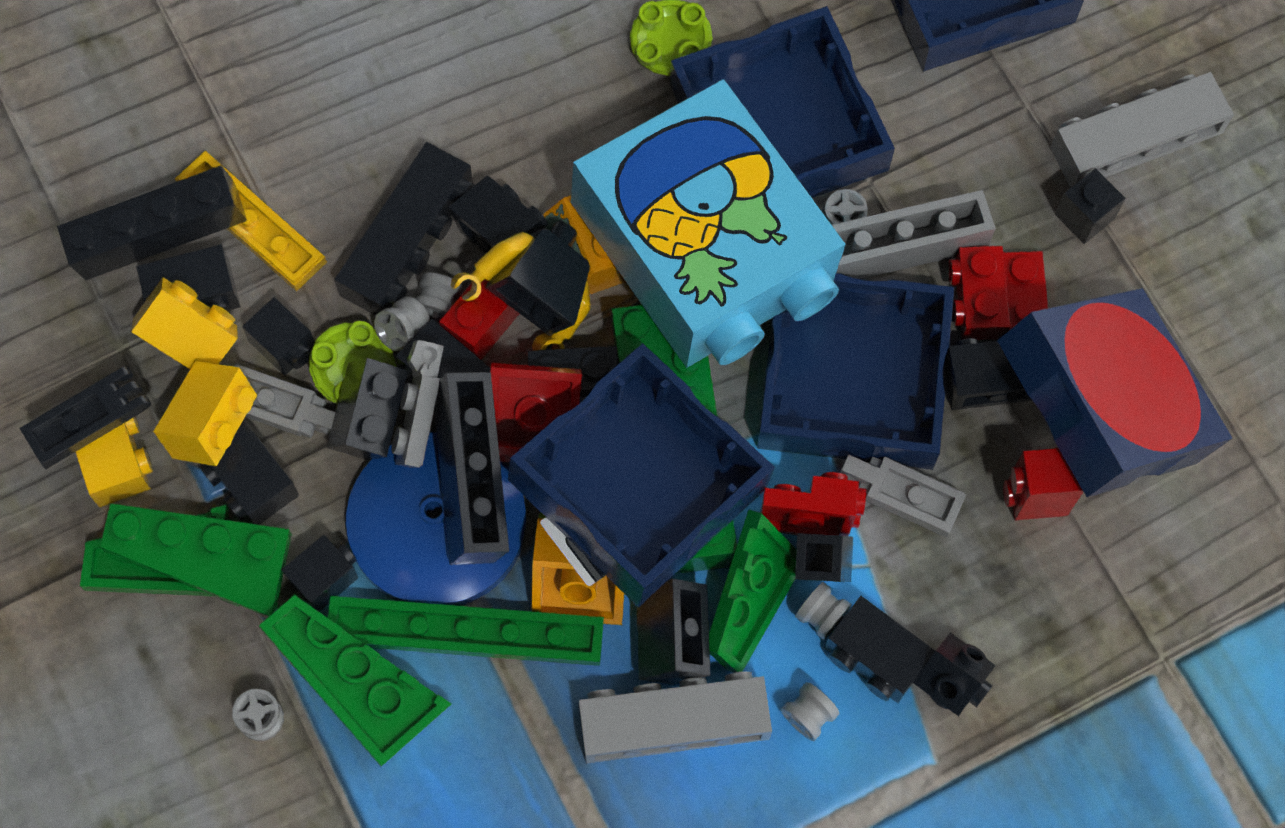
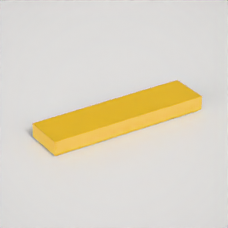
M204 151L175 178V181L178 182L222 165L207 151ZM223 167L235 182L247 218L246 222L229 227L227 230L297 292L327 263L325 256Z

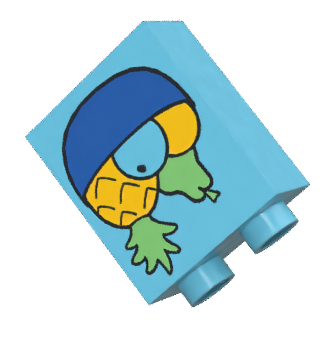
M724 79L573 162L571 204L686 368L711 353L720 365L730 364L749 353L761 342L765 333L759 325L786 309L795 321L805 320L826 307L839 292V288L834 283V278L846 245Z

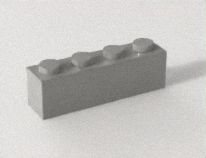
M1211 72L1198 77L1191 74L1180 78L1169 88L1161 91L1149 89L1129 103L1121 106L1119 103H1112L1103 107L1096 115L1082 120L1080 117H1075L1059 126L1050 149L1071 188L1095 168L1106 178L1224 133L1234 113Z
M983 190L833 224V228L846 244L836 273L855 279H863L956 257L959 247L989 246L996 228Z
M736 672L726 675L723 682L707 683L706 678L697 677L680 681V687L661 689L660 684L650 683L634 687V693L615 695V690L612 689L589 692L587 694L588 699L579 700L586 764L770 740L772 726L764 676L753 678L752 672Z

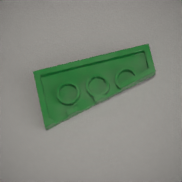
M110 503L100 547L104 552L152 572L164 574L178 580L181 584L205 591L237 607L241 606L267 619L277 609L284 575L282 569L286 565L292 533L289 529Z
M296 595L291 597L259 625L261 631L380 767L452 704L439 694L437 695L425 687L413 676L386 660L374 649L347 633L342 627Z

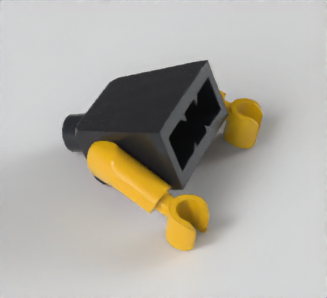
M561 222L555 223L551 231L541 228L530 235L520 232L497 243L474 264L476 270L471 274L466 272L456 274L450 284L451 288L455 289L464 280L470 279L472 288L462 299L471 301L476 299L481 293V282L484 279L488 280L486 289L545 332V334L537 336L533 341V351L545 350L550 344H552L551 350L565 349L562 342L565 338L570 339L591 308L587 281L590 269L589 262L572 248L577 237L576 230L572 226Z

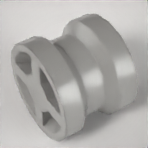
M841 189L829 196L823 214L830 224L833 225L842 223L838 216L843 218V222L850 221V219L855 220L867 217L868 207L866 200L860 193L850 189Z
M424 273L421 276L419 285L422 290L420 295L414 299H417L425 307L430 320L433 319L439 323L453 306L455 300L461 296L463 286L460 284L457 288L452 289L450 286L452 278L438 273Z
M403 297L394 303L392 308H386L376 315L374 327L377 336L385 346L394 351H401L430 321V317L425 307L417 299Z
M822 582L803 603L795 618L802 623L809 622L816 628V635L825 640L842 621L852 604L846 599L838 600L831 594V587Z
M808 682L800 688L799 697L794 702H787L781 708V712L787 721L811 741H815L820 736L821 727L825 722H833L840 714L835 704L821 690Z
M250 689L236 699L232 708V718L235 725L249 739L266 741L275 737L281 730L284 723V712L275 697L268 691ZM270 713V715L266 716V719L263 721L262 724V719L265 717L266 714Z

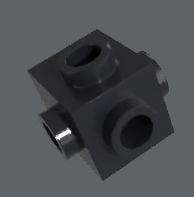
M950 632L913 683L930 695L931 699L938 706L950 710L959 717L968 703L977 708L993 685L986 678L996 665L989 661L979 648L966 644Z

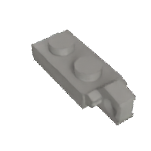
M420 340L413 342L407 359V363L413 371L412 383H406L401 397V409L406 410L403 428L397 427L392 441V454L397 455L395 465L408 468H420V466H423L440 378L437 377L444 347L442 345Z
M234 364L233 367L241 369L257 394L251 410L245 417L300 437L303 435L311 438L315 430L330 436L336 412L324 409L327 402L325 399L318 397L315 391Z
M848 455L840 470V473L849 477L848 480L859 481V488H866L867 502L946 538L950 534L966 497L964 492L886 457L883 460L872 457L870 463Z

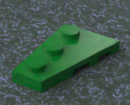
M227 505L211 508V512L196 515L228 520L229 509ZM102 538L85 542L80 587L84 591L214 596L200 589H193L181 584L178 580L164 574L152 572L104 552L100 547Z
M748 510L709 632L710 655L726 670L733 673L743 672L795 581L797 549L762 513Z

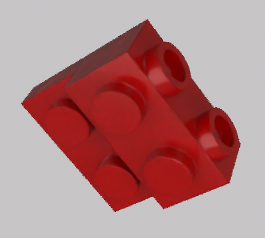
M1003 246L959 247L955 259L949 260V283L951 286L957 285L958 300H953L952 320L954 326H960L961 340L969 338L996 340L1000 336L1005 335L1031 312L1048 309L1043 251L1003 252Z
M491 363L490 372L500 461L510 462V458L558 416L567 413L580 404L582 369Z
M825 472L821 476L812 477L808 493L801 492L800 487L791 484H777L774 488L765 487L760 513L783 534L797 535L798 533L849 536L851 528H859L860 518L864 515L866 488H859V481L848 480L849 477L845 474Z

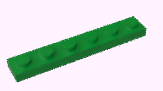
M330 596L328 618L371 648L600 666L604 617Z

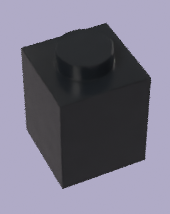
M1095 168L1064 193L1055 215L1085 244L1115 220L1126 198Z
M275 297L242 326L249 343L284 376L293 368L299 369L309 361L310 352L315 344L311 331Z
M798 533L795 579L851 582L853 537Z
M324 534L282 569L283 574L293 588L311 607L319 612L330 603V596L340 595L358 579L352 566L357 561L355 556L340 540L333 545Z

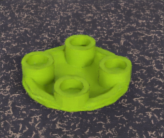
M681 0L649 1L644 3L639 9V15L634 20L630 33L632 52L639 63L651 72L670 76L672 60L709 48L713 40L711 25L705 16L703 7L698 3H689Z
M365 321L345 322L328 328L316 339L309 356V372L318 391L327 400L338 405L349 362L370 358L397 367L393 352L381 342L376 331L369 323Z

